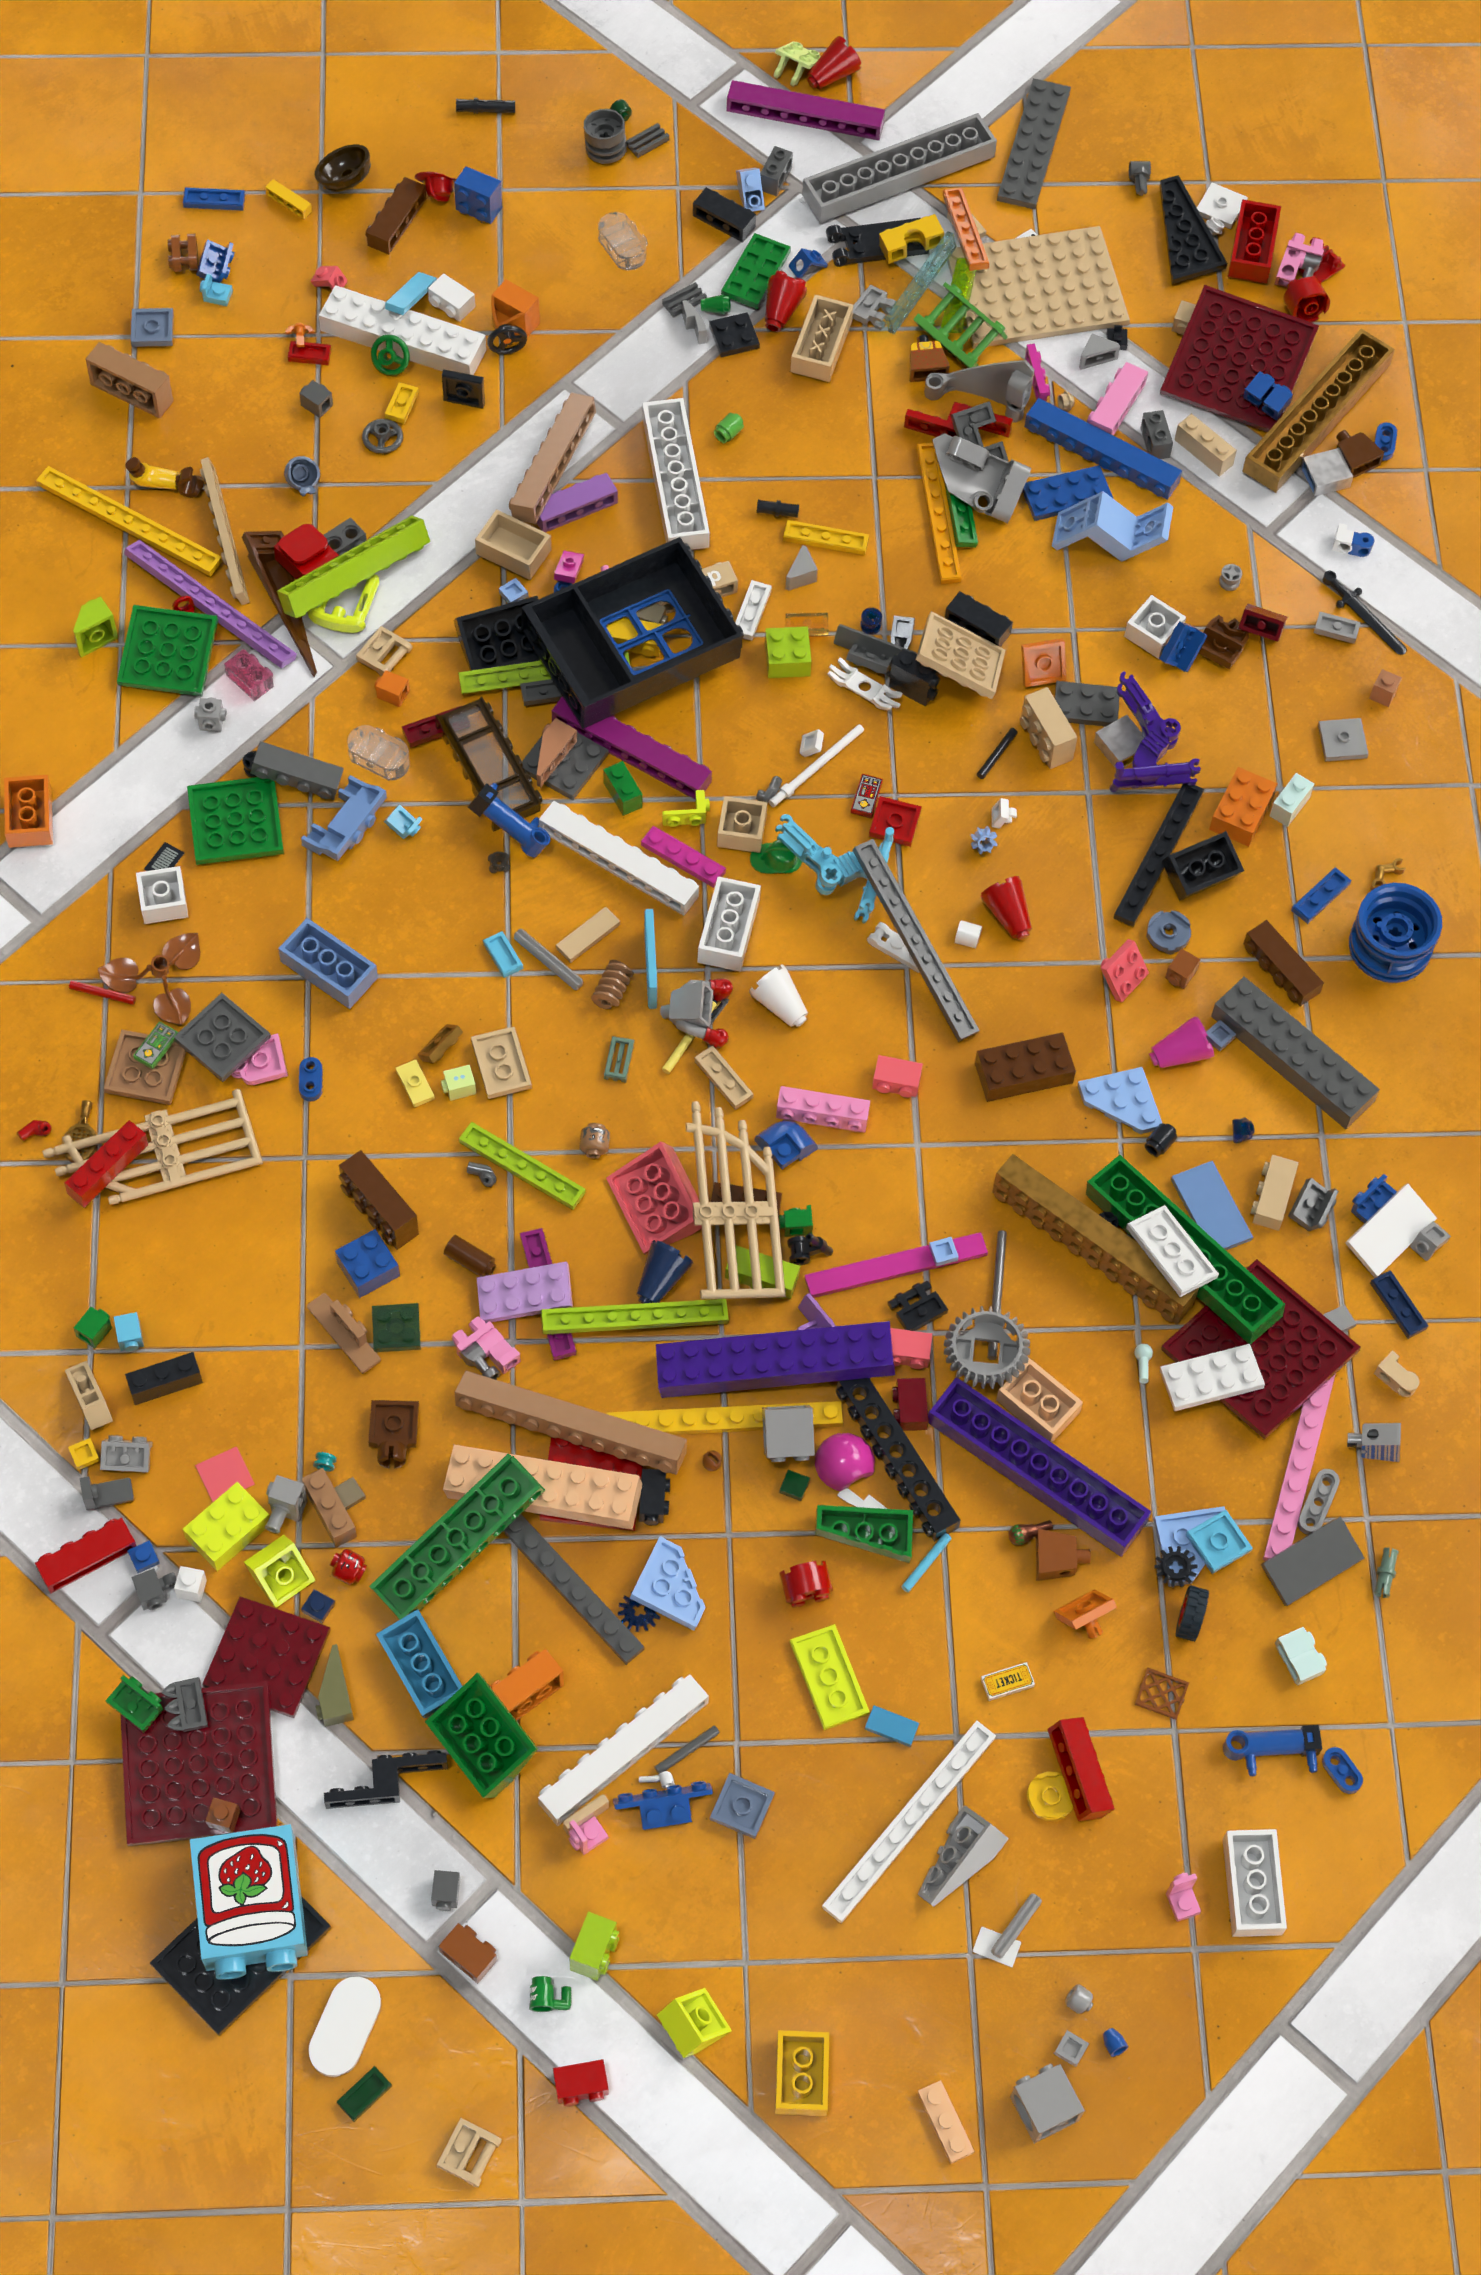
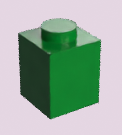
M90 1306L73 1327L76 1337L95 1349L112 1329L110 1316L104 1310L98 1309L97 1311Z

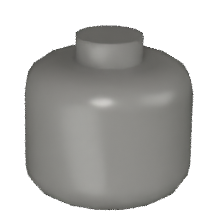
M1078 1984L1070 1990L1065 2003L1073 2011L1081 2014L1085 2010L1089 2011L1092 2008L1093 1994Z

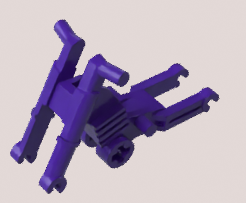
M1123 671L1120 674L1117 694L1122 697L1138 720L1144 739L1140 742L1134 755L1133 768L1124 769L1122 762L1115 764V779L1109 787L1110 791L1116 792L1119 788L1166 787L1167 785L1185 783L1190 786L1195 785L1197 779H1191L1190 777L1200 773L1201 768L1199 766L1194 767V765L1197 766L1199 764V759L1195 758L1190 762L1156 764L1167 753V750L1176 746L1181 725L1173 718L1163 720L1134 679V676L1130 675L1129 679H1125L1126 672ZM1123 685H1124L1125 688H1126L1125 691L1122 690V686H1123Z

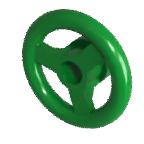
M390 334L383 335L375 340L371 348L372 362L381 373L394 376L402 373L407 368L410 354L406 343L401 338ZM393 341L401 347L404 358L396 355L395 350H393ZM383 342H386V348L382 349L378 353L377 358V349L379 345ZM387 353L391 355V359L387 357ZM394 362L400 365L398 368L392 370L382 366H387Z

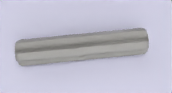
M1033 1893L1030 1894L992 1947L991 1953L999 1959L1003 1958L1042 1902L1040 1897Z

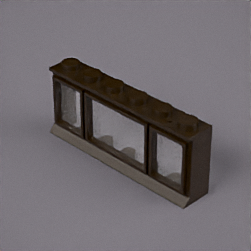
M481 696L480 699L448 713L435 715V726L437 730L442 729L444 742L452 747L453 758L456 762L459 761L463 767V776L466 780H470L474 796L478 794L486 783L489 785L496 783L498 786L496 791L499 792L496 797L522 818L540 812L542 797L539 791H535L532 787L533 782L529 773L523 771L522 761L519 755L513 753V745L508 737L505 738L503 735V727L500 721L495 720L493 717L494 712L489 702L486 703ZM492 822L493 832L501 829L494 822Z

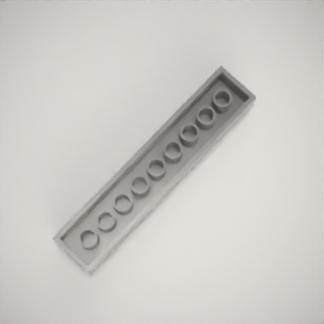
M979 113L804 178L802 196L819 222L822 223L995 157L997 140Z

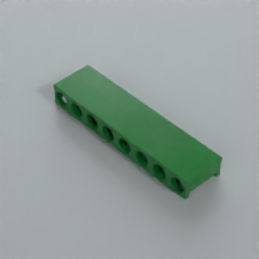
M508 1453L369 1587L374 1590L400 1620L417 1609L420 1611L526 1510L545 1489L514 1456Z

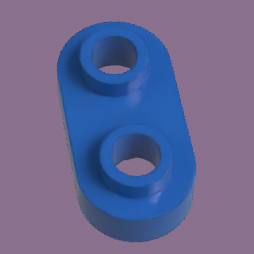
M1387 422L1381 423L1377 427L1374 441L1384 451L1382 460L1392 458L1397 438V428Z
M308 1057L299 1066V1092L304 1100L315 1101L322 1095L323 1069L321 1062L317 1058ZM310 1065L315 1066L313 1069L307 1068ZM312 1085L314 1088L307 1089V1086Z
M1338 1747L1328 1749L1322 1758L1323 1767L1342 1792L1347 1794L1356 1793L1363 1784L1362 1774L1344 1750ZM1330 1759H1336L1338 1765H1333ZM1345 1779H1351L1353 1785H1347Z

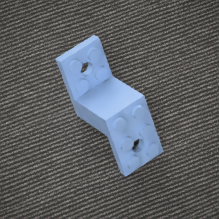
M1102 491L1058 512L1052 547L1059 550L1088 536L1122 562L1168 541L1173 506L1165 503L1137 517Z

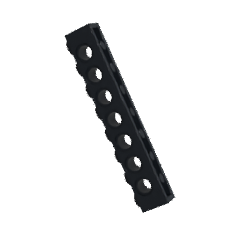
M870 1378L837 1381V1389L835 1391L838 1398L846 1402L849 1407L847 1410L850 1417L858 1421L861 1426V1434L866 1440L869 1439L873 1445L872 1450L875 1456L883 1460L887 1475L895 1479L898 1484L896 1485L898 1492L903 1498L906 1496L910 1503L909 1508L913 1510V1515L915 1517L918 1516L922 1521L921 1526L924 1533L928 1537L931 1536L935 1542L945 1533L950 1534L959 1529L960 1518ZM856 1394H861L865 1398L863 1400H857L853 1396ZM873 1413L877 1418L869 1419L866 1417V1414ZM885 1432L889 1437L881 1438L878 1436V1433ZM893 1451H897L902 1456L895 1458L891 1456L890 1453ZM908 1470L911 1471L914 1474V1476L906 1477L903 1475L902 1472ZM923 1490L927 1495L921 1497L916 1495L915 1491ZM934 1509L938 1511L939 1515L931 1516L927 1511Z

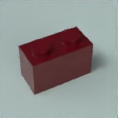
M1247 604L1238 629L1278 642L1288 617Z
M925 1378L897 1379L896 1387H892V1401H897V1409L893 1410V1416L903 1431L927 1430L929 1420Z

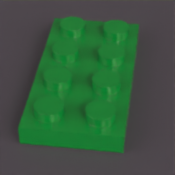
M754 233L723 286L721 295L725 294V296H730V299L758 309L767 294L769 277L775 275L776 271L781 270L791 252V246Z

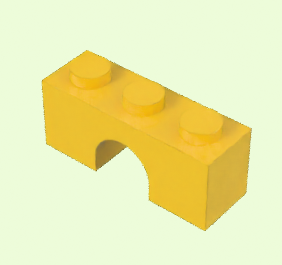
M935 214L879 233V246L888 264L907 258V244L909 242L921 243L925 251L944 245V230Z

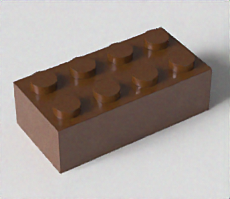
M1063 1032L978 1050L975 1058V1066L987 1102L1072 1084L1076 1073Z
M362 1150L339 1165L340 1175L338 1176L342 1183L340 1185L342 1191L346 1196H352L357 1209L369 1216V1223L374 1229L379 1228L383 1233L381 1235L384 1241L389 1246L392 1244L398 1250L419 1235L417 1215Z

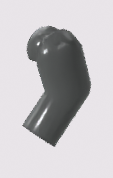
M774 776L766 792L763 790L758 791L756 800L768 803L778 792L782 779Z
M473 1162L468 1163L467 1173L478 1175L482 1184L486 1187H491L495 1184L496 1176L490 1166Z

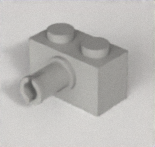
M277 1475L275 1481L269 1483L266 1492L272 1513L265 1528L272 1533L278 1534L285 1518L299 1522L308 1500L303 1483Z

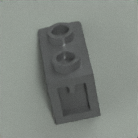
M89 1476L80 1478L82 1498L86 1510L134 1501L130 1478L99 1484H92Z

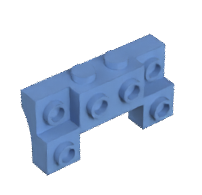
M351 775L348 777L349 784L345 789L340 788L338 790L339 798L346 801V803L327 826L328 830L313 823L311 825V833L307 837L303 835L301 838L302 846L318 855L324 853L337 861L348 848L352 849L355 844L362 840L366 829L371 828L376 820L375 812L387 798L386 790L379 786L362 782Z

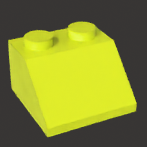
M282 1535L244 1561L252 1577L275 1608L316 1581L295 1544L285 1535Z
M706 1988L675 1998L657 2014L663 2028L667 2031L683 2058L699 2053L732 2031Z

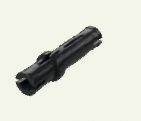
M456 99V112H474V114H478V112L515 113V100Z

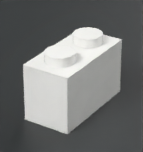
M442 274L428 288L429 302L459 322L475 308V294L445 274Z

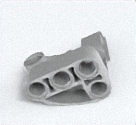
M944 433L932 440L948 492L973 507L975 511L985 513L1008 523L1031 468L1013 459L1009 462L990 454L987 449L958 436L952 437ZM979 497H984L987 500L986 507L979 506Z

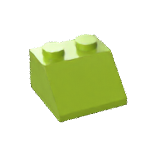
M101 596L81 606L73 630L80 657L118 639L114 616Z

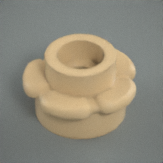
M1067 391L1059 394V408L1067 410V412L1070 411L1074 406L1073 395L1068 394Z

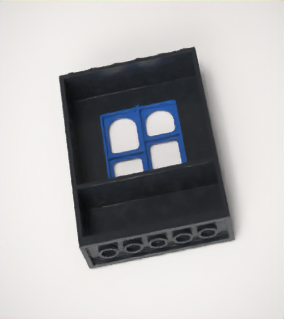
M681 537L522 607L521 630L582 729L740 658L742 639L744 637L740 625H736L730 609L725 608L721 595L714 591L710 578L704 575L700 562L693 558L689 545L687 543L684 544ZM661 601L667 602L674 607L676 614L673 620L652 630H646L636 615L637 611ZM627 617L637 631L638 636L617 644L606 626L616 620ZM677 628L687 630L693 638L691 646L681 652L673 653L662 635ZM654 640L663 653L664 659L639 671H634L623 653L644 642Z

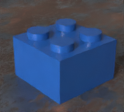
M465 166L454 182L456 210L491 224L502 209L501 181Z
M376 1229L335 1250L337 1264L359 1298L400 1277L399 1266Z

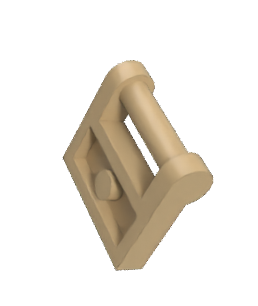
M380 626L358 652L356 659L382 676L385 670L391 672L404 654L409 653L413 647L407 640ZM395 645L399 647L385 665L380 663Z
M460 2118L437 2163V2167L478 2188L482 2181L480 2177L496 2147H499L502 2139ZM481 2138L487 2143L472 2172L469 2173L465 2171V2168Z

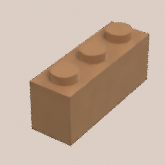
M324 1468L303 1477L302 1483L304 1484L306 1494L335 1548L356 1538V1528Z

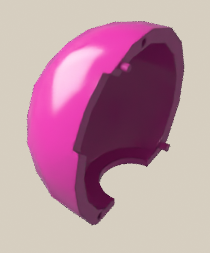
M837 1433L821 1443L815 1454V1468L819 1478L827 1486L837 1491H842L858 1479L867 1478L874 1474L875 1457L871 1447L863 1438L851 1433Z

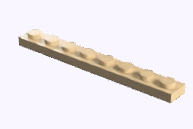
M209 457L201 460L202 469H200L203 480L207 483L204 489L208 498L210 497L211 499L208 505L211 513L215 515V519H213L214 527L220 534L217 536L220 547L224 550L221 553L225 565H228L226 575L233 585L230 587V591L234 599L237 598L241 605L250 603L216 469Z

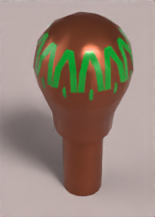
M1050 1520L1035 1525L1016 1524L1010 1528L1008 1536L1013 1544L1023 1545L1037 1536L1038 1529L1048 1531L1053 1529V1524Z

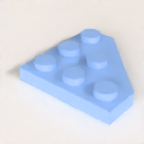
M1143 1067L1078 1081L1077 1086L1085 1106L1091 1109L1095 1108L1105 1113L1104 1116L1120 1124L1122 1122L1132 1127L1133 1131L1139 1134L1152 1132L1162 1123Z
M1225 1507L1155 1516L1154 1524L1160 1550H1164L1167 1554L1169 1553L1168 1547L1172 1546L1173 1552L1177 1551V1546L1181 1547L1180 1552L1183 1554L1186 1550H1189L1190 1552L1187 1557H1195L1191 1565H1198V1568L1191 1569L1192 1572L1197 1573V1577L1205 1563L1187 1538L1186 1532L1224 1511ZM1173 1561V1565L1169 1566L1170 1569L1174 1570V1573H1178L1179 1569H1183L1182 1566L1178 1565L1177 1561ZM1188 1576L1192 1581L1191 1583H1193L1196 1577ZM1170 1579L1167 1581L1169 1587H1171L1172 1581ZM1182 1580L1183 1584H1189L1185 1580ZM1175 1581V1586H1178V1581Z
M660 1536L633 1589L630 1599L694 1631L706 1607L698 1595L696 1582L691 1570L686 1565L682 1548Z

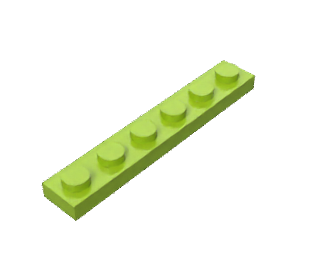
M473 1122L469 1124L459 1138V1143L572 1210H574L586 1193V1189Z

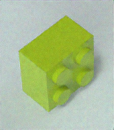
M808 626L766 628L765 652L768 678L810 676L812 662Z
M588 1911L569 1958L570 1971L596 1981L599 1980L601 1974L606 1975L610 1964L609 1953L610 1951L615 1952L619 1942L617 1922Z

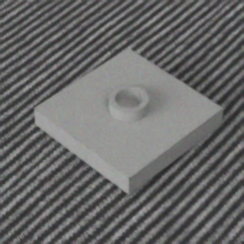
M1361 718L1319 721L1318 729L1325 761L1363 759L1368 757Z

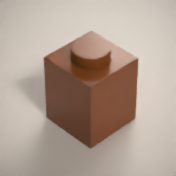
M1181 949L1169 965L1165 978L1172 985L1184 989L1197 972L1201 959Z
M213 1797L205 1822L210 1828L233 1833L241 1809L235 1803Z

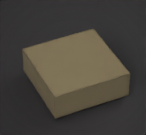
M354 1477L334 1488L346 1510L366 1499L365 1494Z

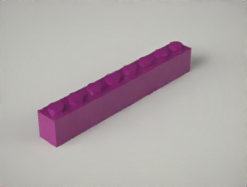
M734 80L731 82L727 95V112L873 140H880L884 125L885 109Z
M561 697L551 711L552 721L557 718L576 729L579 734L608 749L609 754L695 799L696 790H704L705 792L711 784L712 771L707 766L692 761L687 755L675 752L670 746L662 745L651 736L636 731L633 726L625 725L618 721L614 716H610L582 729L563 697Z

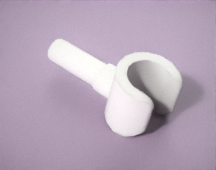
M668 1771L661 1772L655 1776H639V1783L660 1782L663 1789L675 1785L673 1776Z

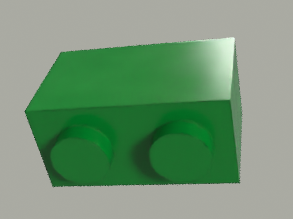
M621 761L603 769V783L622 815H627L642 808V792L624 762Z

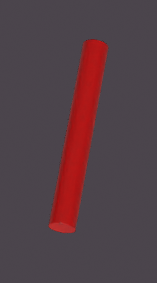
M73 980L69 984V989L131 1005H134L136 1001V996Z

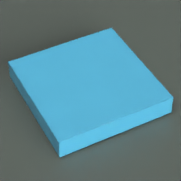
M1227 1510L1220 1512L1186 1532L1187 1538L1212 1574L1251 1552L1253 1549Z

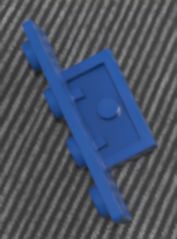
M697 1781L687 1787L672 1785L663 1791L647 1789L638 1795L622 1793L618 1795V1798L613 1799V1804L616 1810L639 1806L642 1828L646 1830L692 1822L689 1798L713 1794L710 1783Z

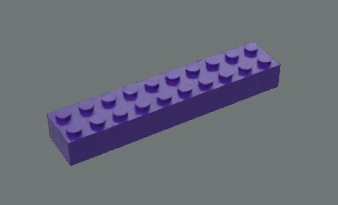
M890 1321L656 1344L658 1389L662 1398L895 1375Z
M957 1377L929 1411L928 1423L1120 1557L1123 1556L1148 1522L1152 1511Z

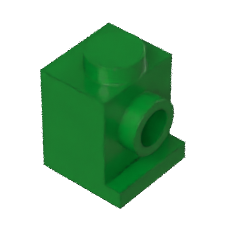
M806 1205V1209L803 1210L791 1208L784 1211V1215H779V1227L784 1229L785 1237L812 1234L811 1205Z

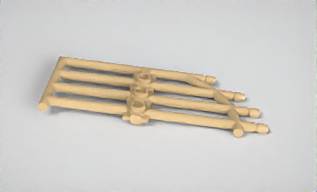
M236 1089L232 1091V1099L168 1116L167 1110H158L145 1115L146 1122L136 1124V1126L144 1132L149 1131L152 1142H148V1146L140 1154L155 1151L157 1162L119 1173L105 1187L120 1193L119 1195L116 1194L108 1197L109 1204H118L119 1202L129 1201L263 1164L241 1090ZM234 1107L237 1108L239 1114L237 1119L178 1135L173 1133L171 1124ZM243 1127L245 1138L183 1155L179 1153L177 1144ZM118 1130L74 1142L70 1135L62 1137L64 1144L45 1149L42 1152L44 1158L69 1153L74 1163L60 1166L55 1169L56 1176L66 1175V1173L70 1174L76 1172L88 1160H83L77 1150L105 1143ZM249 1147L250 1158L189 1175L185 1174L183 1167L185 1163ZM159 1170L163 1178V1182L137 1189L118 1183L119 1181Z
M694 1101L691 1105L693 1123H686L685 1129L686 1132L694 1133L699 1202L693 1203L694 1226L702 1225L707 1290H700V1299L786 1297L773 1159L771 1158L772 1150L770 1147L763 1148V1157L765 1158L763 1161L749 1146L745 1120L738 1122L739 1138L725 1131L723 1110L720 1107L715 1108V1127L702 1125L700 1104L698 1101ZM703 1134L717 1138L722 1202H709ZM726 1142L740 1149L745 1202H731ZM750 1160L765 1175L767 1201H754ZM756 1224H770L776 1288H762ZM711 1225H724L730 1289H716ZM734 1225H747L753 1289H739Z

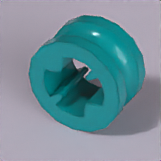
M325 1452L316 1453L317 1461H314L313 1466L317 1469L324 1468L328 1472L333 1471L335 1468L333 1463L336 1462L337 1458Z

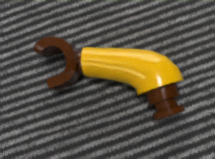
M136 457L130 458L125 464L126 469L130 472L129 478L138 486L178 489V492L186 497L198 496L203 488L204 481H202V477L192 475V467L182 469L179 474L178 471L141 463Z

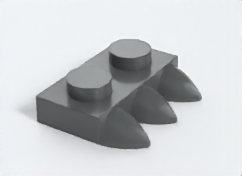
M199 1677L171 1683L162 1691V1694L165 1696L177 1698L171 1701L165 1707V1710L173 1714H180L168 1723V1727L174 1730H183V1732L208 1727Z

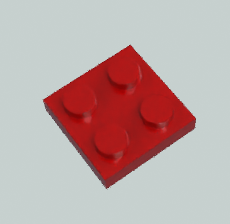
M880 796L870 827L869 837L884 840L886 828L892 827L894 829L893 843L911 847L922 806Z

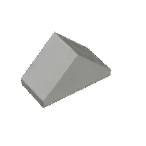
M1092 333L1081 354L1080 370L1117 360L1120 350L1119 343Z
M802 545L786 576L785 589L787 590L817 582L818 569L807 546Z

